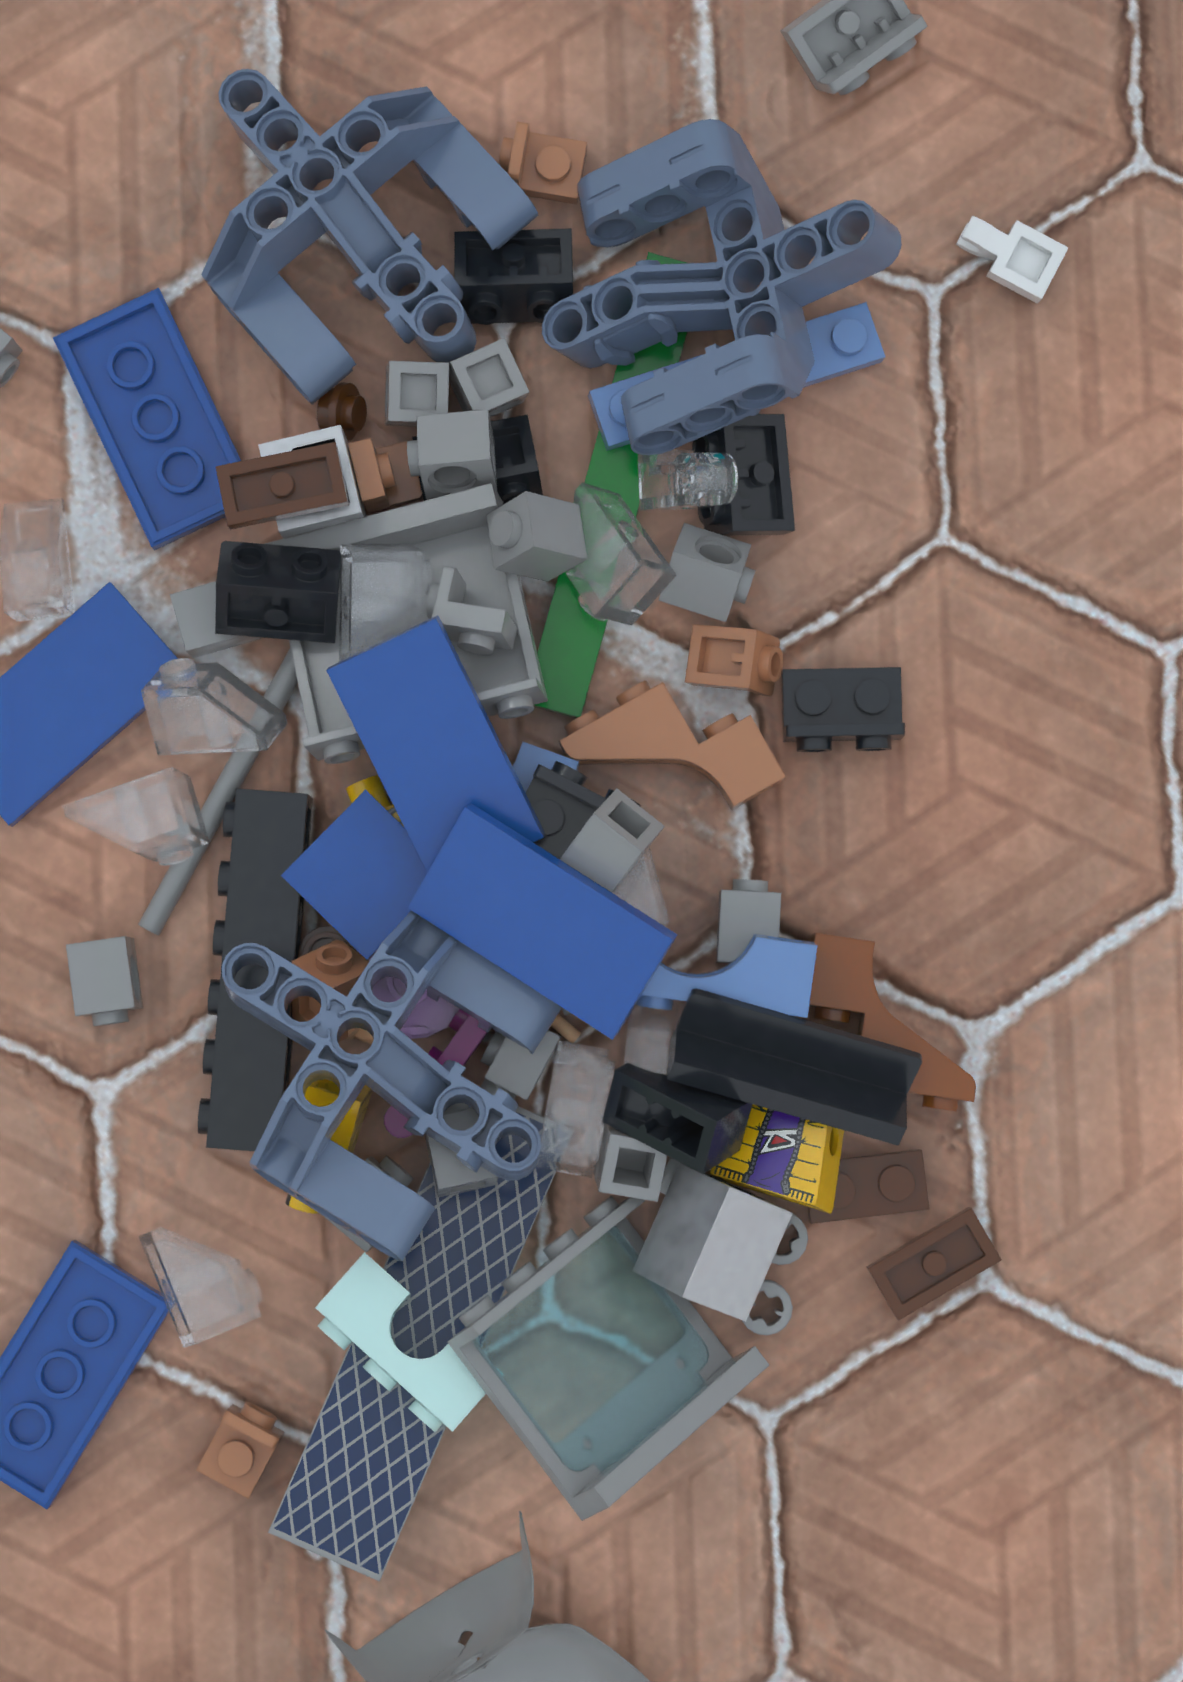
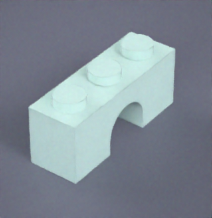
M364 1252L315 1307L325 1316L317 1326L343 1350L353 1342L365 1352L370 1359L363 1368L388 1391H391L399 1383L416 1399L408 1409L430 1429L436 1432L444 1424L453 1432L486 1393L449 1344L438 1354L424 1359L409 1357L397 1348L391 1334L392 1320L397 1310L411 1294Z

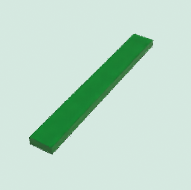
M648 252L646 259L658 260L660 264L687 263ZM677 332V343L667 347L661 341L634 353L635 362L627 366L617 365L612 383L680 362L688 332ZM600 430L579 500L587 560L558 576L537 651L548 701L533 706L572 718L582 716L654 456L634 453L630 444L606 451Z

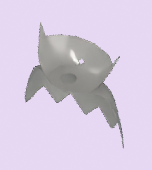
M519 1511L521 1551L443 1592L360 1649H353L343 1640L325 1629L331 1641L366 1682H650L637 1668L611 1647L578 1626L568 1623H551L529 1627L534 1605V1577L521 1511ZM470 1631L473 1633L466 1645L459 1643L464 1632Z

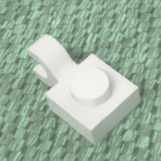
M972 216L969 223L966 224L956 243L957 246L973 255L994 261L986 277L1037 304L1042 300L1068 250L1067 246L1018 220L1012 225L1007 235L975 216Z

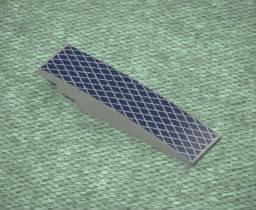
M518 1106L515 1112L529 1120L537 1128L541 1137V1151L538 1163L529 1176L511 1181L498 1177L497 1185L438 1198L431 1162L429 1163L417 1194L430 1202L435 1207V1210L403 1261H398L388 1256L383 1268L411 1294L395 1313L391 1325L393 1341L403 1354L417 1359L429 1358L438 1354L448 1344L447 1341L465 1328L459 1319L463 1313L487 1295H489L494 1303L502 1298L505 1288L501 1283L511 1276L574 1130ZM508 1135L501 1138L495 1147L498 1155L510 1163L520 1162L530 1154L528 1143L517 1135ZM488 1329L484 1331L480 1336L476 1337V1343L479 1348L483 1343V1340L486 1336ZM351 1342L268 1533L380 1582L446 1429V1425L442 1424L436 1432L430 1429L408 1409L416 1398L399 1383L391 1391H388L363 1368L370 1357L355 1343Z

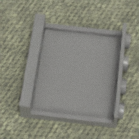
M492 483L265 543L339 550L342 553L335 643L289 640L309 737L302 738L303 745L318 761L324 760L328 764L348 762L360 756L359 750L365 749L326 670L342 660L429 620L426 613L429 589L433 583L440 582L444 566L457 568L466 582L464 604L507 610L517 626L513 650L494 648L492 654L482 655L465 651L457 646L458 642L451 641L487 716L498 714L499 718L502 719L517 718L531 713L534 710L533 705L548 701L520 575L494 570L486 515L502 506L503 501Z

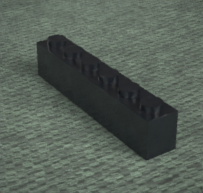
M236 788L235 802L226 801L223 837H232L230 861H221L218 896L227 897L225 920H216L213 933V955L222 956L220 980L211 979L208 993V1014L217 1015L215 1039H206L203 1052V1074L212 1075L210 1099L201 1098L198 1112V1134H207L206 1148L255 1151L279 1100L290 1084L293 1040L238 1007L229 998L222 978V964L226 955L234 947L243 943H257L265 946L291 963L298 958V950L302 939L305 899L281 875L309 847L313 798L309 794ZM249 964L237 972L234 982L242 988L255 989L266 981L268 971L257 964ZM292 1002L288 1005V1008L286 1010L287 1015H289L291 1018Z

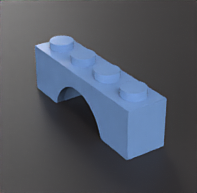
M754 934L738 958L727 966L712 972L699 974L685 973L674 970L661 962L636 1005L672 1010L673 1000L687 1001L691 990L697 988L789 1016L808 1018L818 945L811 941Z

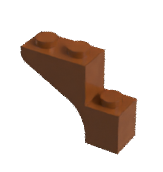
M814 933L811 942L818 946L809 1006L815 1007L814 1018L849 1023L851 1012L860 1013L857 1035L920 1053L922 1055V1064L908 1093L922 1094V1107L958 1112L959 1100L974 1102L976 1083L973 1077L896 1019L881 1002L873 977L875 941Z

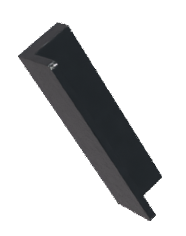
M696 988L691 990L670 1040L667 1080L899 1146L907 1129V1093L922 1064V1055L912 1050Z

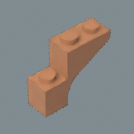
M643 681L629 688L616 697L620 705L618 708L600 718L595 710L583 714L564 726L568 736L559 740L560 747L565 756L579 761V765L679 764L690 767L707 777L719 789L731 810L782 783L786 778L751 715L740 721H737L733 713L719 719L702 730L707 740L698 744L663 682L650 688L647 681Z

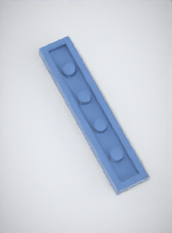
M867 302L806 321L815 362L804 387L881 363L885 359V354ZM699 356L665 366L664 368L670 370ZM653 371L589 391L588 399L606 451L630 444L621 396L629 388L653 378Z

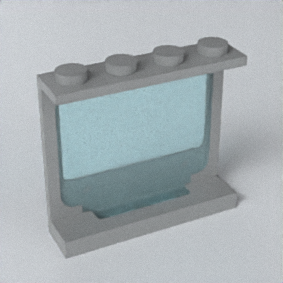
M612 1196L607 1198L583 1217L590 1226L579 1236L571 1228L543 1249V1252L549 1258L547 1262L538 1269L531 1262H528L501 1283L508 1293L496 1303L487 1295L459 1317L465 1328L447 1341L582 1521L609 1508L769 1366V1363L756 1346L732 1358L688 1299L680 1297L632 1271L645 1242L627 1220L626 1216L645 1202L643 1199L629 1197L618 1204Z

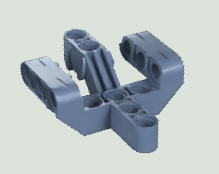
M242 69L228 75L222 82L218 92L219 103L239 137L271 171L273 176L230 211L201 275L225 308L296 389L313 405L353 371L352 368L356 365L355 361L336 337L278 273L324 233L330 237L359 276L352 281L354 287L362 296L370 301L375 299L386 311L384 314L386 320L405 343L410 344L415 340L432 360L449 364L451 361L473 352L477 342L476 332L460 303L463 297V291L444 265L435 270L422 256V243L413 232L402 238L370 195L413 160L424 182L431 189L437 186L453 205L460 221L467 228L473 225L485 238L490 248L494 250L502 247L539 216L535 206L520 186L466 130L459 120L433 95L427 86L368 96L319 136L263 74L257 70ZM260 102L253 110L243 112L249 105ZM296 140L292 147L287 150L278 151L286 142ZM378 142L371 150L359 152L367 143ZM333 179L332 182L322 190H313L315 186L321 181ZM287 217L282 225L268 229L272 221L277 218ZM410 283H419L414 292L409 295L398 296V292L404 286ZM444 323H456L455 327L448 334L433 336L436 329Z
M700 120L590 172L577 183V192L586 235L589 237L592 245L606 248L625 244L705 206L717 262L660 264L658 260L638 261L635 266L594 285L585 286L583 290L554 304L544 317L542 335L545 342L551 348L580 366L591 369L606 363L627 366L635 362L634 353L661 341L667 347L677 343V332L733 330L735 341L721 347L717 344L710 345L705 348L706 354L670 370L664 367L653 371V378L629 388L621 396V404L632 451L640 455L662 454L748 416L759 414L761 409L773 406L786 397L793 399L799 396L815 362L802 307L883 271L892 265L898 257L902 246L901 234L896 226L864 201L855 199L841 203L784 230L780 208L740 134L720 120ZM866 232H868L867 235L864 237V239L861 240V238L863 237V235H864Z
M410 911L380 944L347 997L275 952L257 943H243L234 947L226 955L222 964V978L229 998L238 1007L311 1051L279 1100L249 1162L251 1168L264 1179L379 1251L398 1261H403L434 1212L435 1207L413 1190L330 1140L365 1085L408 1119L403 1128L416 1136H424L426 1134L457 1153L456 1157L463 1165L476 1173L480 1167H483L497 1177L511 1181L529 1176L536 1168L541 1151V1137L537 1128L529 1120L515 1112L518 1108L517 1102L500 1088L495 1095H492L463 1077L462 1075L466 1067L458 1062L446 1060L441 1065L400 1030L427 989V996L437 1002L440 997L476 1018L478 1020V1027L489 1033L492 1028L513 1042L527 1048L530 1054H533L560 1012L561 1006L413 911ZM249 964H257L268 971L266 981L255 989H245L234 982L237 972ZM394 977L401 980L407 989L399 1000L384 1002L373 995V986L382 978ZM309 996L316 999L321 1005L319 1013L309 1021L299 1022L287 1015L286 1010L295 998ZM361 1028L367 1030L374 1040L367 1051L360 1054H350L339 1046L340 1037L347 1030ZM324 1079L334 1082L339 1087L340 1093L332 1104L318 1107L306 1100V1090L313 1082ZM464 1103L470 1105L476 1111L478 1120L473 1127L467 1130H456L445 1122L443 1118L445 1111L454 1104ZM517 1135L528 1143L530 1154L520 1162L510 1163L498 1155L495 1149L496 1144L505 1136Z

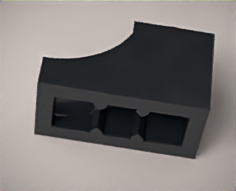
M626 1063L615 1069L602 1122L704 1174L740 1151L752 1104L667 1080V1075L651 1072Z

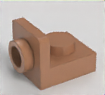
M517 121L514 139L503 138L499 165L520 186L527 196L577 205L579 198L577 183L583 176L587 142L533 133L529 130V123Z
M371 438L348 443L361 499L367 513L417 501L423 497L419 476L411 477L407 441L376 449Z
M693 624L685 683L701 687L744 690L758 695L772 696L774 683L780 678L783 668V654L779 648L780 640L757 629Z
M334 940L292 961V964L346 997L348 990L353 988L369 963V960H366L342 940ZM309 996L295 998L292 1001V1018L299 1022L309 1021L319 1013L321 1005L316 999ZM348 1030L340 1037L339 1042L348 1038Z
M245 1402L243 1408L232 1404L224 1413L221 1419L222 1422L196 1471L249 1499L285 1433L274 1426L277 1417L250 1402Z

